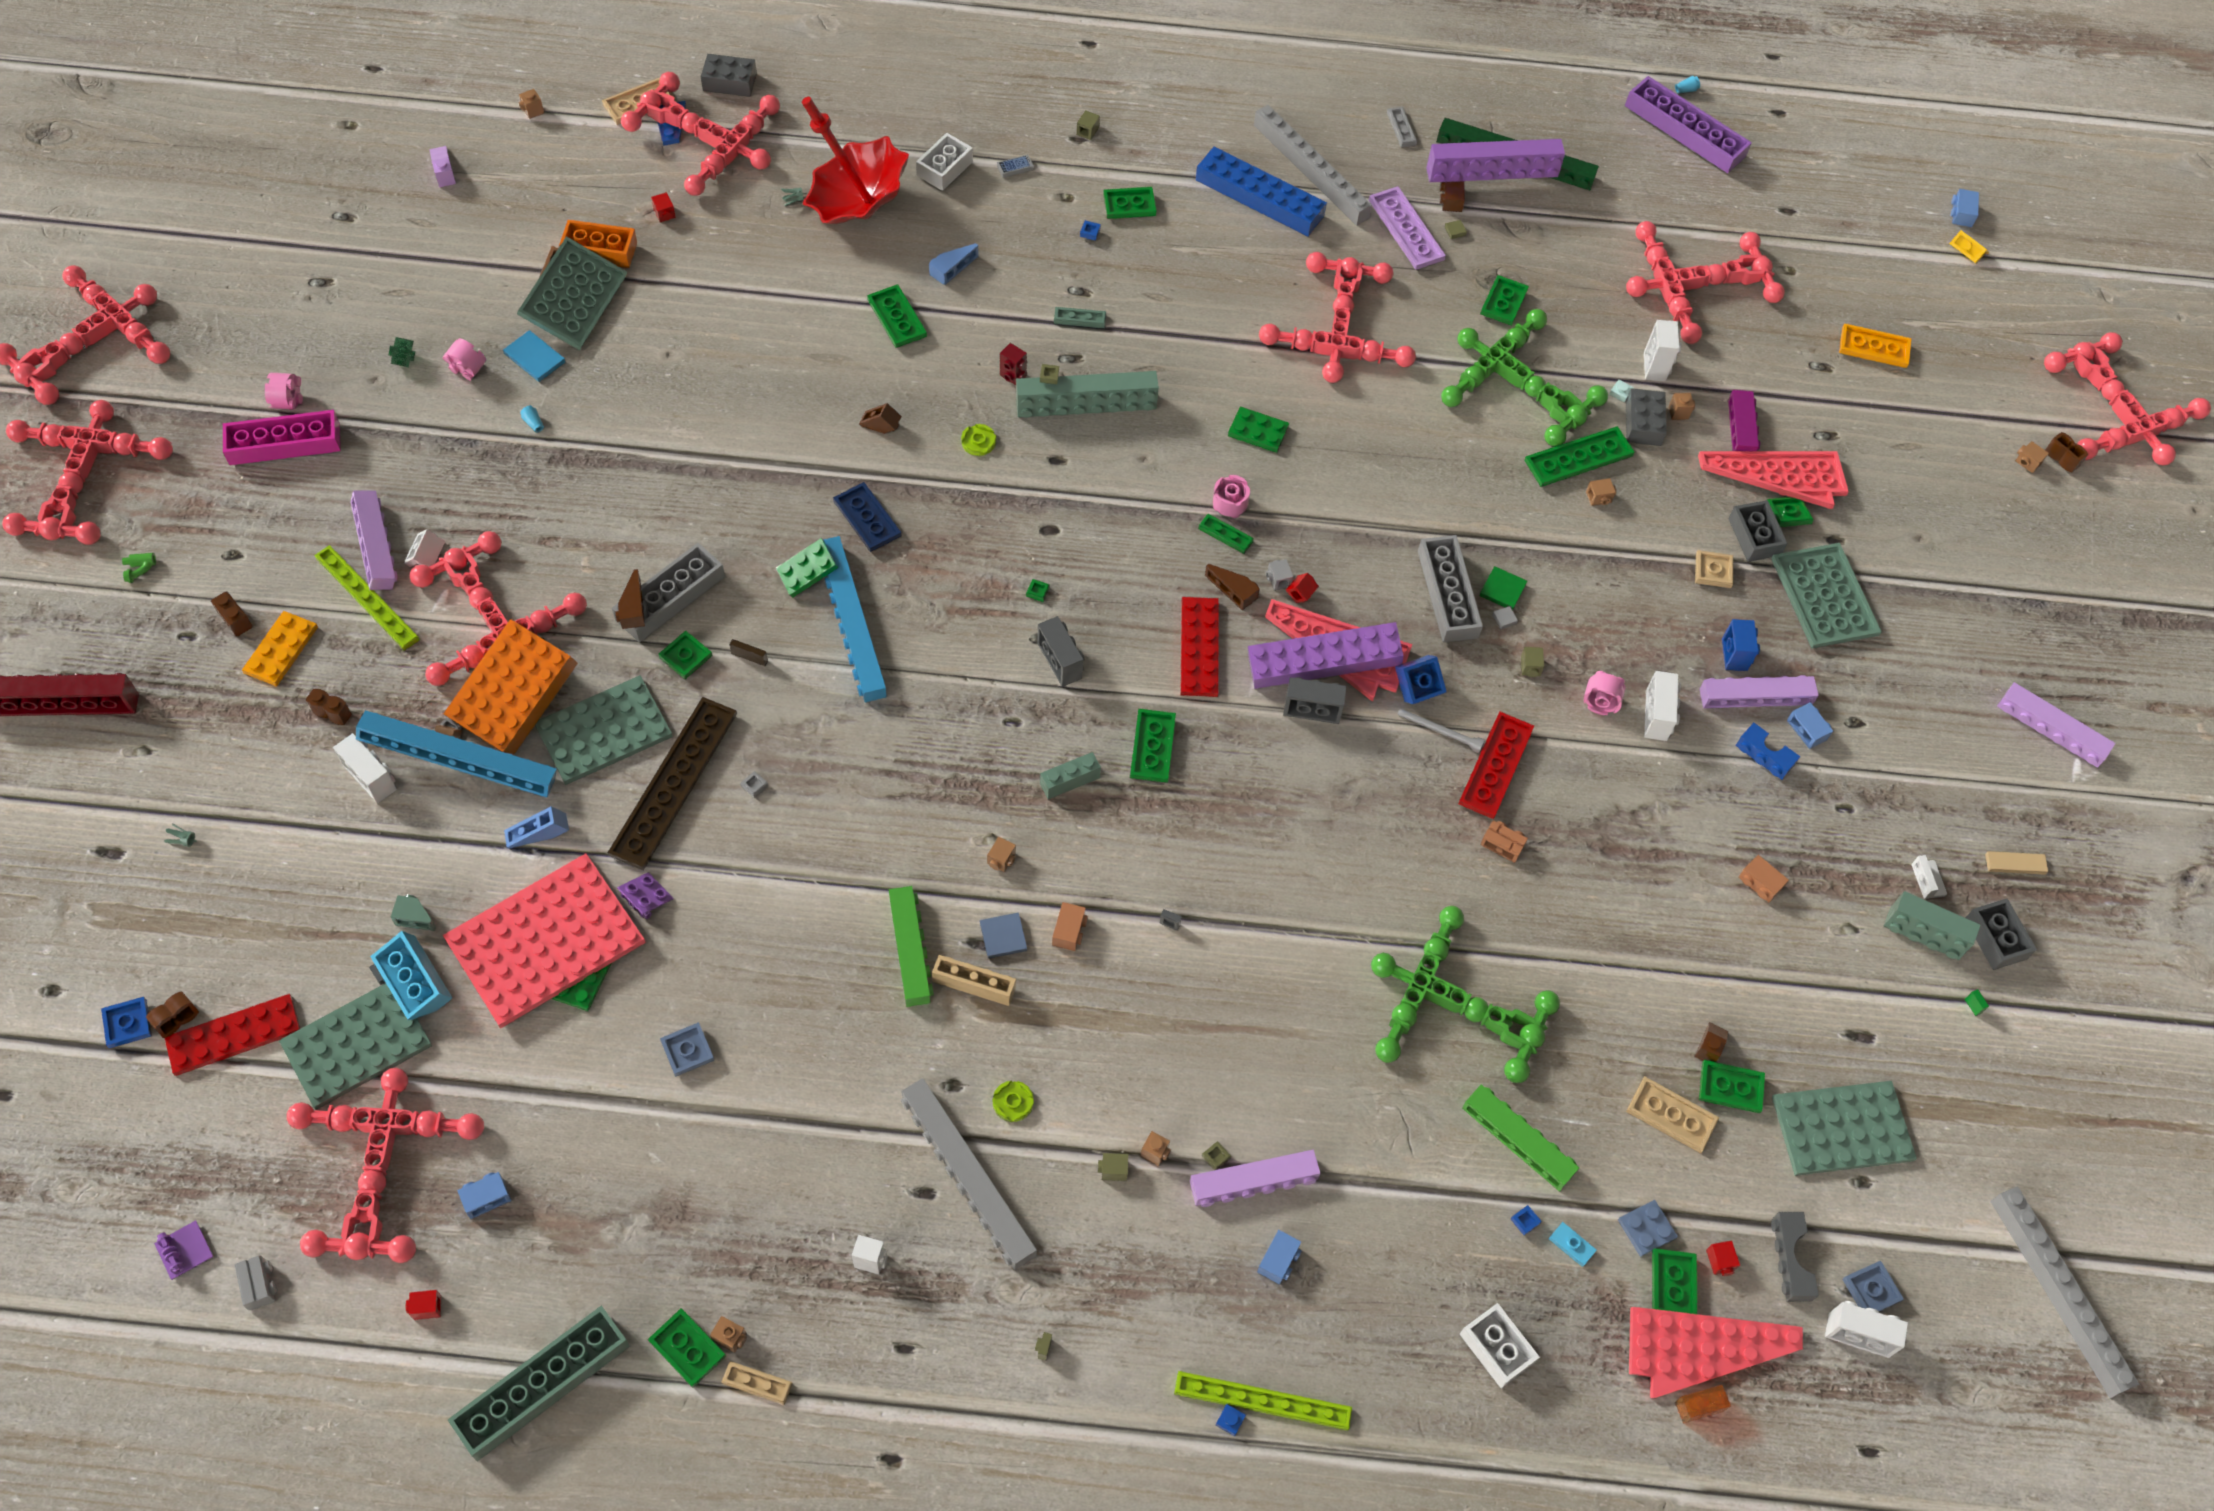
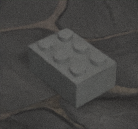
M707 53L701 73L703 91L751 97L757 76L755 59Z
M1631 388L1626 399V440L1628 443L1661 446L1667 434L1666 392Z
M1768 500L1734 506L1728 520L1748 562L1772 558L1775 554L1783 553L1788 543Z
M1056 616L1039 623L1037 644L1061 686L1064 687L1081 680L1085 658L1082 651H1078L1076 648L1074 637L1069 636L1065 622H1061L1060 618Z
M1290 677L1283 716L1339 724L1344 708L1346 686L1338 683L1330 684L1319 680L1311 681L1300 677Z
M2008 898L1974 908L1965 917L1980 924L1976 941L1993 970L2028 960L2037 951Z

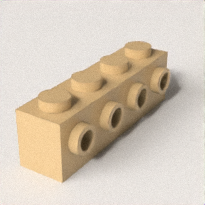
M938 955L932 971V981L934 983L1010 1006L1016 989L1015 978L942 955Z

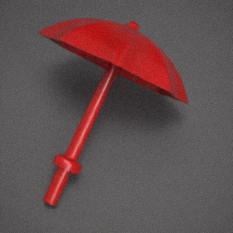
M810 96L805 97L802 100V104L812 119L810 127L813 132L822 134L835 157L813 170L812 186L803 201V205L816 210L821 222L826 224H840L852 219L866 220L871 218L880 207L891 202L897 196L900 189L899 179L906 168L909 154L896 149L891 143L889 136L865 143L849 142L841 148L830 129L831 119L828 114L820 113Z

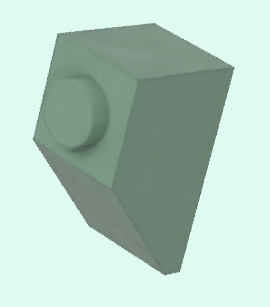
M397 895L391 914V919L396 926L435 931L436 927L418 898L413 895Z

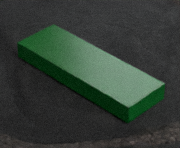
M1207 514L1198 526L1199 530L1243 554L1246 553L1254 542L1253 537L1210 514Z

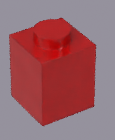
M667 192L651 197L653 209L660 223L676 218L674 206Z
M1305 573L1297 575L1287 587L1286 592L1296 603L1308 601L1319 585L1315 582L1313 576Z
M1732 1240L1711 1244L1706 1249L1714 1275H1732L1740 1266Z
M437 1290L409 1292V1300H406L405 1305L406 1313H409L413 1320L441 1317V1294Z

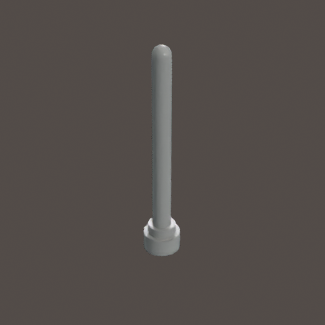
M1403 709L1398 711L1400 717L1465 743L1476 753L1481 752L1485 743V739L1480 737L1472 739Z

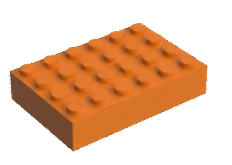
M510 619L443 714L499 751L514 755L578 662L570 655Z

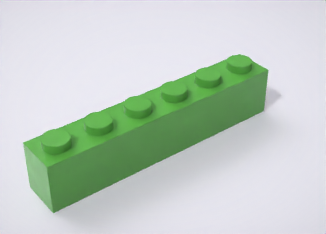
M912 886L888 889L906 1007L930 1004V996H934L932 983L928 984L927 977H931L930 968L924 962V959H928L926 947H922L921 941L925 940L923 928L919 929L918 924L922 922L920 910L916 911L915 906L919 904L917 892L913 893Z
M1480 1085L1462 1107L1464 1111L1559 1192L1578 1171L1579 1167L1571 1157H1566L1560 1152L1556 1144L1547 1141L1538 1129H1533L1527 1124L1523 1116L1514 1113L1511 1107L1506 1102L1500 1101L1491 1089Z

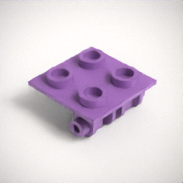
M649 872L617 887L621 897L625 898L629 905L633 906L634 910H637L640 917L645 919L651 917V910L674 899Z
M196 1220L170 1235H167L166 1232L160 1233L157 1236V1242L154 1243L171 1280L213 1257Z

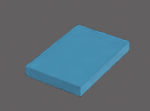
M530 330L503 349L507 357L538 382L565 363L564 357Z

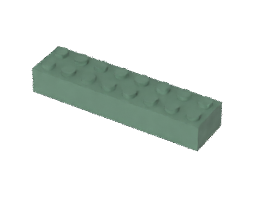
M1144 371L1058 376L1057 384L1041 383L1040 377L1016 379L1017 416L1028 418L1035 416L1157 409L1159 390L1157 372Z
M601 1305L450 1417L448 1422L470 1455L478 1462L628 1349L630 1345Z

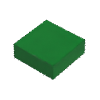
M1032 579L1026 592V597L1044 602L1050 584Z
M1978 989L1972 991L1965 998L1966 1003L1975 1016L1982 1014L1989 1007Z

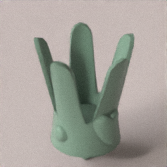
M801 187L781 189L785 193H793L782 197L785 202H789L785 206L795 201H803V195L807 194V192H802Z
M173 823L172 825L181 831L170 828L166 829L167 833L180 839H165V843L182 844L183 846L191 847L194 842H197L194 832L185 831Z

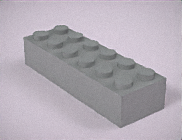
M1457 535L1421 539L1418 554L1443 643L1479 638L1483 626Z
M699 543L695 544L641 585L645 627L625 630L640 643L725 577L723 565ZM618 603L612 607L615 620V611H619Z

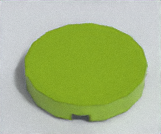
M975 424V426H969L962 432V447L971 455H986L995 448L996 435L993 429L987 425Z
M1006 1081L994 1091L992 1099L993 1109L997 1116L1008 1122H1018L1027 1118L1032 1112L1034 1105L1032 1091L1027 1085L1019 1081Z

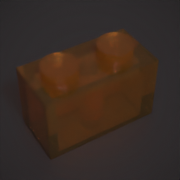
M1723 1385L1681 1396L1675 1402L1683 1424L1722 1413L1731 1407Z

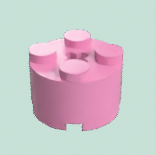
M459 338L451 345L442 358L449 364L448 368L453 373L457 374L460 372L467 380L471 381L486 362V357L480 350L477 353L473 349L475 346L470 342Z
M271 372L268 374L267 378H270L269 383H265V399L268 404H271L270 408L294 410L298 404H302L303 396L300 394V376L291 373Z
M1229 475V477L1218 479L1213 494L1214 510L1232 518H1238L1244 513L1248 507L1250 488L1247 485V481L1237 475Z
M1603 671L1596 672L1588 680L1584 704L1586 702L1588 709L1596 714L1608 715V712L1617 713L1621 709L1625 693L1624 679L1606 674Z

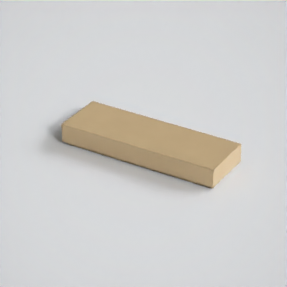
M1991 851L1985 854L1988 872L2043 875L2048 873L2045 854Z
M732 1361L729 1362L721 1382L726 1386L785 1405L793 1384L791 1381Z

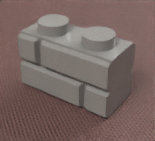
M256 1256L235 1264L242 1303L247 1310H253L275 1301L274 1294L277 1293L275 1282L270 1280L269 1274L273 1273V1269L269 1260L266 1261L262 1256Z

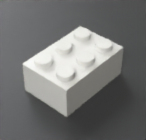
M946 133L916 161L917 176L943 191L973 162V148Z
M1656 320L1644 351L1645 380L1666 381L1668 375H1671L1672 365L1676 363L1677 353L1681 352L1682 347L1681 342H1679L1681 331L1678 329L1677 321Z
M1655 671L1646 689L1644 738L1667 741L1670 734L1673 735L1675 725L1679 724L1680 714H1677V709L1680 706L1678 693L1680 692L1681 682H1678V674Z
M352 733L335 745L333 749L344 768L378 804L397 790L394 785L396 780L390 774L391 771L385 763L381 764L379 762L377 754L373 750L369 751L368 745L365 742L356 740V736Z
M1845 1301L1829 1312L1825 1338L1890 1358L1904 1348L1908 1322L1902 1321L1898 1316H1886L1880 1314L1876 1309L1861 1308L1854 1302Z
M1498 1303L1464 1327L1460 1333V1336L1500 1388H1503L1535 1364L1540 1358Z

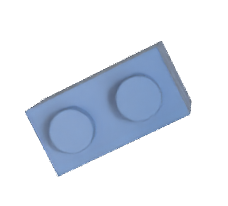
M1959 189L1957 194L1953 195L1951 201L1953 205L1951 210L1952 224L1972 227L1978 217L1979 192Z
M1811 702L1792 711L1787 719L1788 723L1809 749L1827 741L1833 732L1830 724L1823 719L1819 710Z
M499 1172L489 1173L483 1179L477 1182H469L457 1190L465 1212L470 1219L512 1201Z
M1278 1229L1259 1265L1257 1273L1279 1285L1283 1279L1287 1281L1292 1271V1268L1289 1267L1292 1260L1297 1262L1302 1252L1299 1249L1301 1241Z

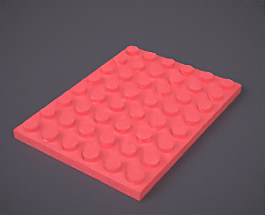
M587 853L443 935L500 1029L557 996L565 989L584 980V978L592 973H596L646 943L644 937Z

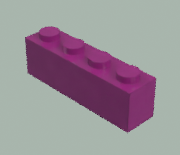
M1732 390L1728 399L1732 451H1759L1761 443L1758 440L1759 426L1756 424L1758 413L1755 412L1757 401L1754 398L1753 391Z

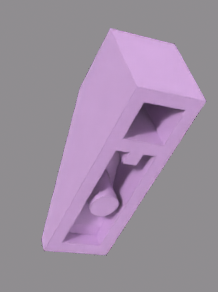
M447 147L429 149L439 187L456 184Z

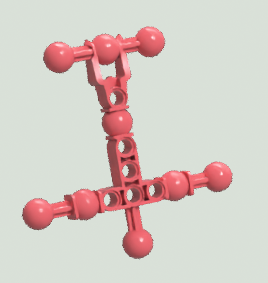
M668 71L661 75L660 85L655 90L642 94L640 103H637L638 108L635 111H627L621 117L622 127L626 131L635 132L640 129L642 124L641 118L647 113L649 117L660 124L666 122L680 129L683 128L687 133L694 134L701 141L716 148V150L712 151L711 155L701 162V172L698 175L688 176L684 182L686 192L692 196H698L705 190V181L708 178L715 180L716 175L722 173L723 169L739 154L749 158L752 166L756 169L763 170L769 167L771 162L769 152L760 148L752 150L747 145L750 139H753V135L758 134L761 128H764V118L767 115L772 116L778 113L780 102L774 95H765L761 98L760 109L757 112L750 110L749 115L743 117L742 121L730 131L708 119L700 118L696 113L689 112L688 109L678 104L673 96L666 94L667 92L677 91L680 86L678 75Z
M1644 221L1636 227V237L1647 245L1644 255L1647 257V262L1652 266L1651 269L1654 271L1655 279L1645 280L1641 276L1631 277L1626 284V290L1632 297H1640L1649 289L1659 288L1669 307V312L1674 316L1673 320L1680 321L1683 326L1680 334L1681 339L1685 343H1697L1702 337V328L1697 323H1692L1690 319L1693 309L1688 299L1685 298L1686 294L1683 293L1685 290L1721 283L1749 285L1760 282L1762 279L1765 285L1763 297L1766 301L1777 303L1784 298L1785 289L1780 283L1774 282L1772 278L1775 275L1772 272L1773 264L1770 259L1761 254L1759 250L1761 238L1755 232L1744 233L1739 242L1740 248L1744 252L1750 253V255H1741L1739 259L1728 261L1727 263L1724 262L1722 265L1712 264L1709 267L1705 265L1675 269L1673 263L1669 260L1667 251L1663 248V242L1657 243L1654 238L1657 233L1656 226L1650 221ZM1751 266V271H1749L1745 267Z
M1320 252L1309 254L1306 259V266L1311 272L1320 273L1324 269L1336 270L1334 288L1337 289V298L1333 303L1335 314L1332 332L1314 331L1312 334L1307 329L1296 331L1297 327H1295L1294 333L1280 331L1272 323L1263 325L1259 331V338L1266 345H1273L1278 341L1292 343L1291 349L1295 346L1301 351L1310 349V352L1313 351L1317 354L1330 356V362L1326 363L1322 369L1323 378L1330 383L1340 381L1344 375L1340 358L1361 360V357H1363L1368 362L1378 360L1379 364L1381 358L1395 360L1401 367H1409L1416 360L1415 350L1410 346H1401L1397 350L1383 348V341L1380 345L1375 340L1364 342L1365 339L1347 335L1350 314L1354 310L1352 299L1354 292L1359 291L1362 275L1373 276V279L1380 284L1388 283L1394 274L1393 268L1385 262L1372 267L1365 266L1363 262L1359 263L1353 257H1347L1343 260L1339 258L1337 261L1326 259L1325 255ZM1344 277L1347 279L1354 278L1352 279V283L1349 281H1344Z
M71 265L64 269L62 274L63 280L71 287H79L84 300L89 305L95 306L98 311L76 325L75 329H71L73 333L63 334L59 341L56 339L54 340L55 342L48 343L44 347L30 350L20 361L17 359V351L12 345L8 343L0 344V364L11 367L10 372L13 373L18 383L25 385V387L31 386L34 388L35 398L44 405L54 404L59 399V390L55 385L47 382L43 383L42 381L56 375V370L65 364L68 359H71L70 355L80 353L83 346L87 348L116 329L126 335L128 341L136 344L139 349L145 347L147 349V357L155 364L166 363L171 355L169 347L163 342H154L148 328L144 324L137 322L129 313L140 304L143 306L154 304L157 300V291L153 286L149 284L138 285L134 289V297L120 305L94 280L87 281L85 271L76 265ZM40 363H43L41 366H39V367L36 369V367H35L36 365H38V364H40Z
M2109 332L2101 337L2100 342L2094 344L2091 342H2080L2073 349L2069 348L2068 353L2051 352L2045 357L2044 366L2051 373L2061 372L2065 369L2067 363L2074 361L2073 364L2080 376L2087 378L2098 388V391H2101L2103 397L2110 401L2109 405H2112L2113 411L2124 424L2120 428H2111L2108 431H2104L2098 440L2084 438L2077 442L2088 452L2085 460L2094 458L2098 450L2103 448L2109 453L2112 449H2120L2126 445L2146 440L2153 449L2152 458L2154 462L2162 466L2169 465L2175 460L2176 451L2171 445L2162 444L2156 435L2165 432L2167 429H2176L2183 426L2189 417L2204 419L2210 414V402L2205 398H2195L2189 403L2187 408L2183 409L2180 405H2177L2175 408H2167L2162 412L2148 415L2137 399L2129 393L2128 389L2125 390L2123 383L2116 380L2117 376L2114 375V371L2108 363L2109 358L2102 352L2111 354L2121 349L2123 340L2117 333Z
M97 400L91 404L89 412L92 420L88 428L59 426L57 424L47 425L46 423H42L40 428H32L25 421H11L6 427V434L12 441L20 443L25 442L28 438H35L40 441L42 446L57 447L62 445L63 448L68 447L71 451L65 463L66 468L63 469L64 474L59 478L56 489L49 500L41 505L37 518L39 522L29 521L19 513H10L3 519L2 526L4 531L12 536H19L26 531L34 532L35 536L41 535L47 540H57L60 537L63 539L65 536L76 537L78 541L85 545L96 543L100 539L101 532L95 523L83 522L78 526L72 525L76 519L74 509L76 499H78L77 494L83 489V482L88 477L97 454L118 453L124 456L132 454L133 457H137L139 451L149 452L155 459L164 460L173 453L172 443L163 437L154 438L151 442L140 441L137 434H133V436L129 433L117 434V432L112 433L109 430L101 429L103 422L109 421L114 415L113 406L105 400ZM63 512L61 520L53 517Z
M487 531L482 533L478 538V543L468 548L463 546L462 549H449L445 553L444 558L439 557V562L429 567L420 564L411 569L410 580L416 587L420 588L428 587L432 584L435 575L446 571L454 586L462 587L466 592L471 606L479 611L491 631L490 634L481 638L480 641H476L477 645H468L462 649L461 653L457 650L458 658L446 664L435 662L429 665L425 676L426 680L434 686L444 685L449 681L451 673L463 667L467 673L470 672L469 668H476L489 650V647L492 646L508 623L493 601L491 591L484 588L483 583L480 582L479 577L481 573L473 558L482 552L494 554L500 550L502 541L495 532ZM467 562L471 566L469 568L470 572H465L463 575L461 573H454V571L465 568ZM570 593L564 598L563 604L550 611L547 606H544L545 610H537L530 615V618L525 616V618H520L515 622L538 636L537 633L548 632L552 626L556 628L555 620L567 614L572 616L581 615L586 610L587 601L580 593Z
M390 1068L381 1077V1086L385 1091L382 1108L361 1107L357 1109L347 1105L335 1108L333 1105H329L328 1111L313 1110V1107L303 1102L292 1105L287 1111V1122L292 1128L300 1130L307 1128L312 1123L325 1124L330 1131L334 1129L339 1132H346L351 1129L353 1131L359 1129L361 1132L370 1133L364 1157L366 1166H363L364 1173L358 1179L359 1190L357 1191L358 1195L356 1196L352 1211L344 1217L341 1233L342 1239L328 1238L327 1234L323 1231L310 1230L300 1240L302 1253L308 1257L315 1258L320 1257L326 1251L338 1252L340 1257L346 1254L347 1257L356 1261L365 1259L367 1256L373 1259L375 1254L389 1255L391 1260L398 1263H405L411 1260L416 1253V1244L411 1237L400 1235L393 1238L390 1242L379 1241L383 1227L379 1219V1200L382 1198L380 1193L386 1187L385 1176L390 1164L395 1136L419 1134L428 1138L437 1134L438 1137H442L443 1131L458 1132L462 1138L474 1140L481 1136L484 1131L483 1119L474 1113L465 1114L460 1119H446L442 1112L437 1114L434 1111L428 1110L419 1114L418 1111L412 1113L409 1110L395 1109L398 1094L404 1091L408 1085L406 1072L399 1068ZM364 1117H369L366 1122L360 1123ZM390 1118L388 1123L381 1124L384 1119ZM411 1119V1122L408 1125L403 1126V1123L406 1120ZM386 1138L383 1144L377 1145L380 1139ZM381 1159L379 1164L372 1165L375 1160ZM372 1200L368 1207H363L365 1202ZM361 1222H371L369 1236L361 1232L353 1233L355 1225Z

